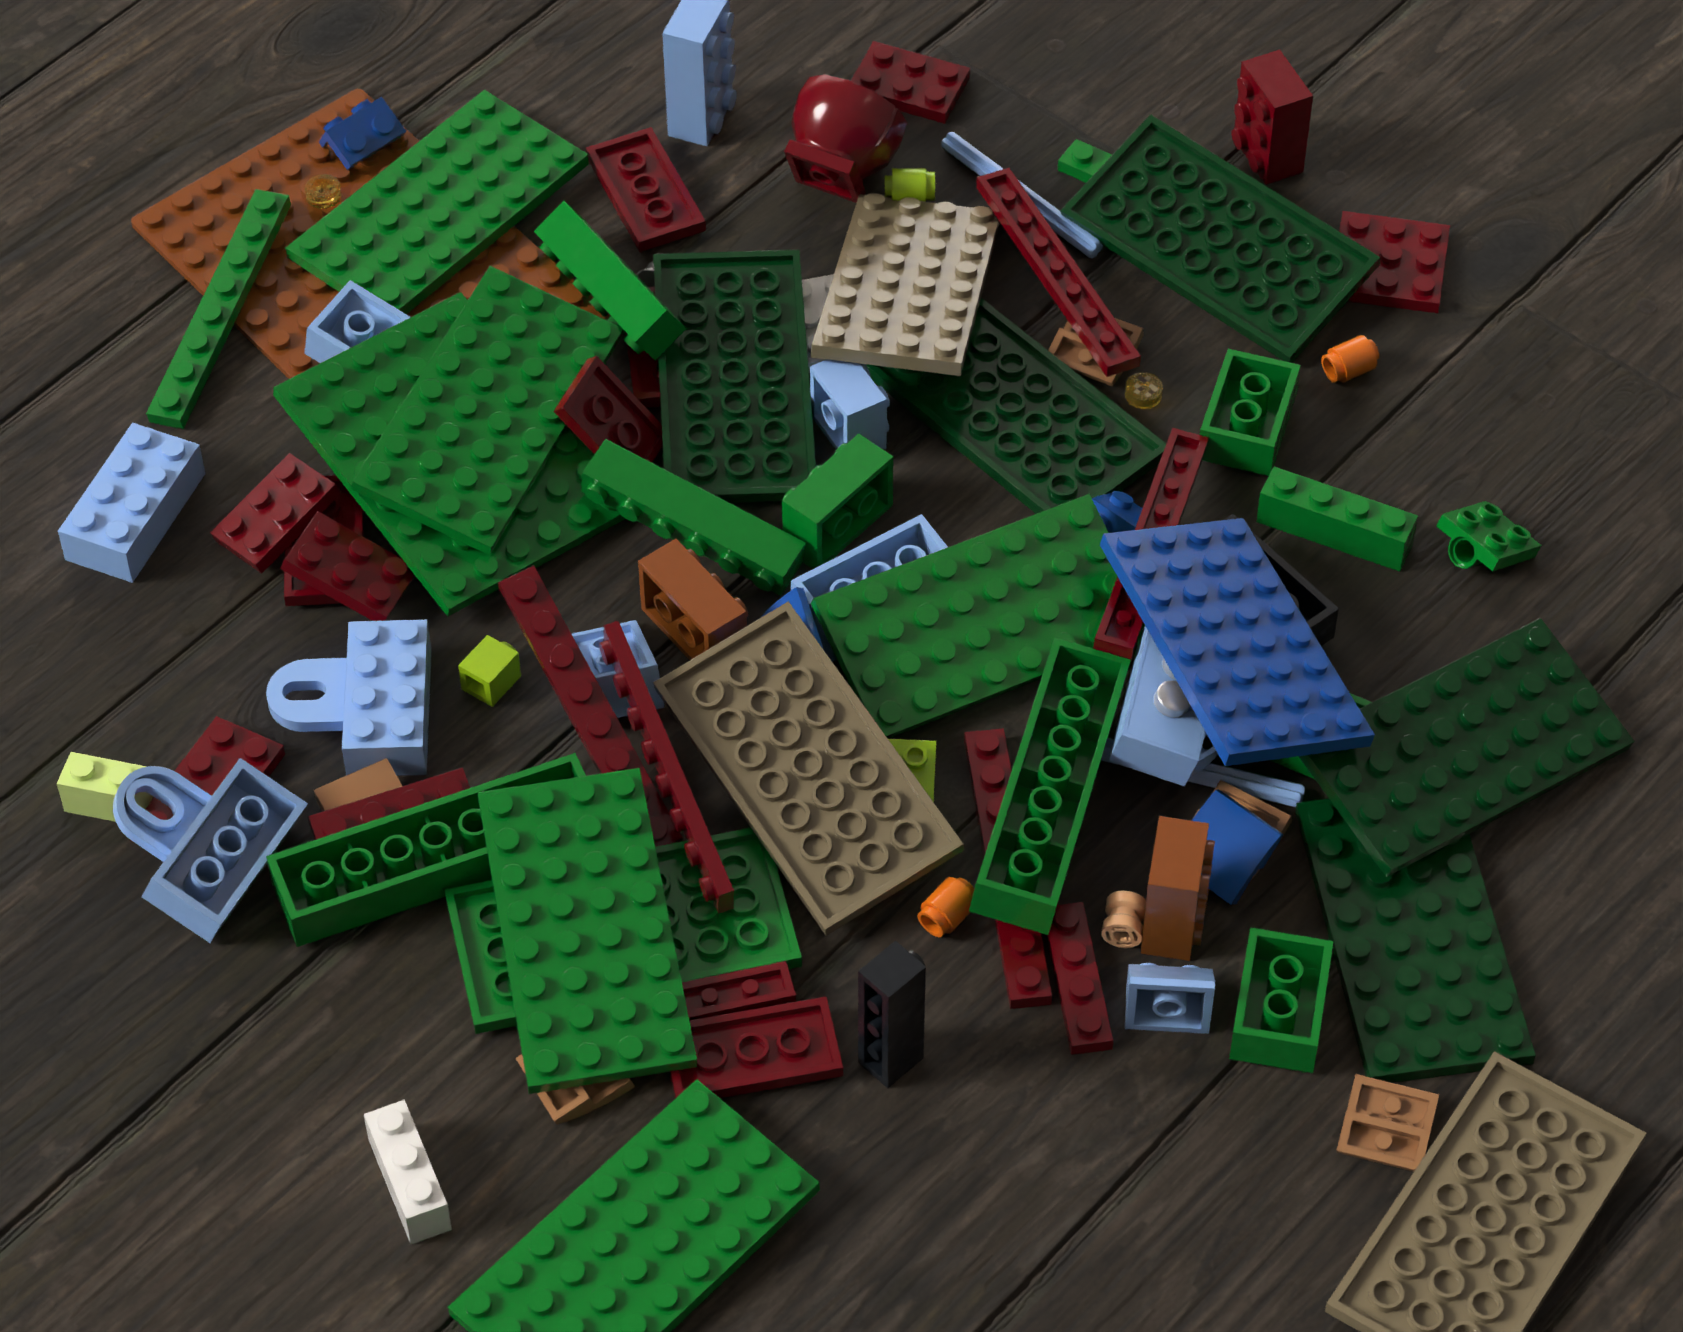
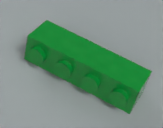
M1274 466L1260 492L1256 522L1400 572L1413 546L1418 515Z

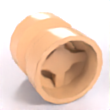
M1124 890L1113 892L1107 897L1105 912L1108 917L1103 921L1101 934L1104 941L1121 948H1131L1141 943L1144 927L1141 921L1144 920L1146 907L1144 897L1132 891Z

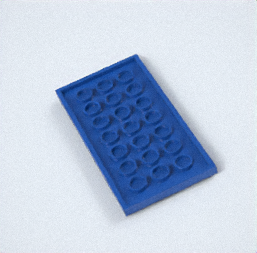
M1244 518L1103 534L1100 547L1225 766L1371 746L1375 736L1374 732Z

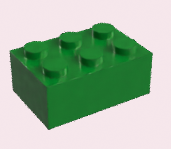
M1228 348L1200 429V435L1209 437L1202 461L1269 476L1274 467L1297 396L1301 365Z
M858 433L848 443L841 444L834 455L823 465L816 466L808 478L799 486L787 491L782 500V530L806 542L803 563L814 569L832 560L893 506V456Z
M1250 927L1229 1059L1313 1073L1334 941Z

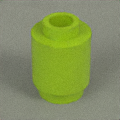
M892 168V175H885V197H892V200L897 201L908 197L916 198L923 202L935 201V172H926V168Z

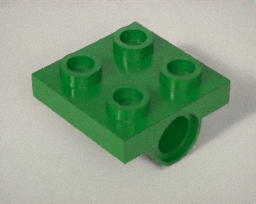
M1486 501L1444 513L1436 525L1437 528L1451 538L1448 546V555L1452 563L1462 569L1484 564L1491 571H1496L1535 558L1542 546L1531 537L1527 529L1520 525H1515L1503 515L1502 510L1498 506Z

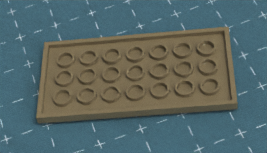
M877 193L860 194L811 346V358L961 376L1000 221L993 211L985 206L964 207L956 206L950 202H923L910 197L897 201Z
M789 601L653 682L655 691L826 936L964 851L963 842Z
M1494 1051L1326 1303L1325 1312L1359 1332H1525L1642 1146L1647 1133Z

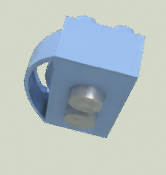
M1144 626L1138 639L1108 761L1185 786L1188 779L1209 765L1218 753L1214 746L1209 750L1202 747L1207 733L1149 631Z

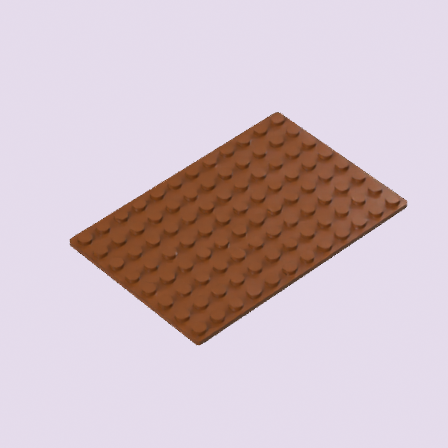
M355 89L140 212L131 219L132 227L196 290L204 295L255 189L289 195L292 205L234 323V326L288 379L320 364L304 354L307 327L339 292L288 259L285 247L419 142L405 128L406 133L401 138L348 171L330 145L322 148L319 140L325 133L323 127L339 116L342 120L351 116V110L366 99L370 103L375 101L362 89ZM330 186L338 194L331 199L328 197L331 193L326 189ZM320 188L325 194L316 198L314 194L318 193L316 189ZM324 199L328 205L323 206V204L317 206L315 203ZM515 226L406 314L412 317L459 292H462L468 300L489 266H492L600 318L607 320L611 316L610 314L606 317L601 315L589 302L593 296L591 295L587 299L572 284L575 280H570L556 266V263Z

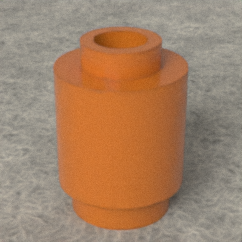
M1359 335L1330 348L1327 354L1322 356V367L1331 382L1340 381L1345 383L1374 370L1377 367L1379 350L1373 340Z
M947 877L921 904V911L917 917L922 927L936 937H942L945 933H951L970 913L969 908L974 887L963 878Z

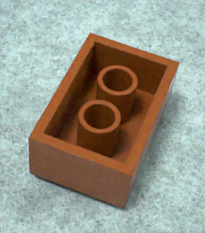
M677 539L638 560L641 609L689 660L747 626L748 611L744 603L738 597L733 598L725 590L721 579L715 573L710 574L701 565L697 554L692 549H686Z
M1159 816L1147 888L1141 954L1190 961L1192 945L1201 946L1215 841L1207 840L1209 823Z

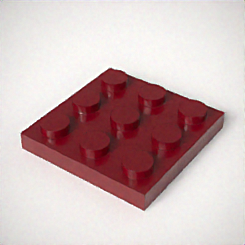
M1342 211L1339 232L1380 257V266L1348 301L1438 314L1450 225Z

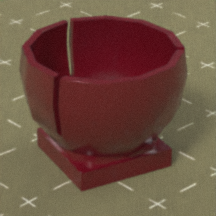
M825 74L812 76L807 79L799 91L792 116L795 141L789 140L784 153L796 182L857 203L859 195H865L866 193L862 180L887 167L899 150L907 120L899 109L895 108V105L866 87L847 79Z

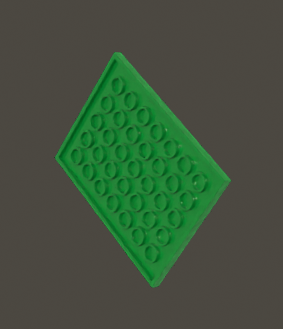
M462 292L274 386L273 390L275 399L447 617L498 590V582L533 565L535 568H538L625 520L617 510L605 504L594 503L581 492L582 472L594 454L569 427L566 428L490 556L351 490L353 479L468 301Z

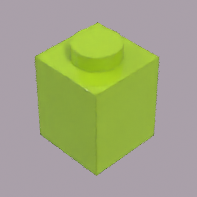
M486 635L458 665L461 689L491 707L521 677L519 652L509 643L499 642L489 635Z

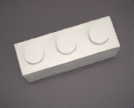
M405 1100L365 1113L364 1119L370 1145L410 1244L452 1230L448 1204Z

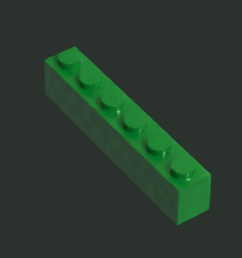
M565 201L534 230L543 241L539 248L552 261L555 262L559 258L560 261L556 264L559 270L570 280L574 277L577 278L572 284L587 299L591 295L593 296L589 302L604 317L608 314L611 315L607 321L623 328L622 335L625 332L628 334L623 340L638 355L645 351L656 360L687 329L587 221Z
M607 439L603 441L582 472L581 492L592 502L605 504L617 510L625 519L632 522L638 521L648 526L661 538L677 539L686 549H692L697 556H705L717 562L725 571L744 576L763 591H772L781 596L804 562L806 542Z

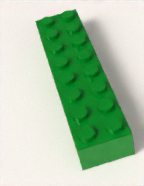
M1054 637L976 881L969 912L1049 935L1124 686L1130 659Z
M576 753L266 856L271 883L296 946L299 947L445 897L444 889L492 880L477 792L586 776Z

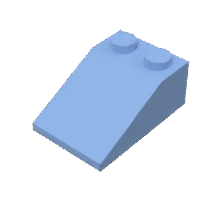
M637 621L620 623L656 709L665 708L664 702L655 691L653 682L660 679L658 665ZM603 627L572 633L616 717L628 716L627 708H630L627 698H620L613 681V675H616L612 664H605L600 652L599 643L604 641Z

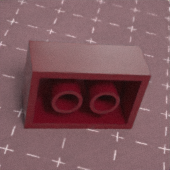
M1280 49L1242 61L1240 78L1237 79L1238 99L1237 104L1234 106L1236 116L1235 127L1232 130V140L1235 147L1243 151L1248 159L1251 170L1254 173H1258L1266 185L1303 173L1313 103L1312 93Z

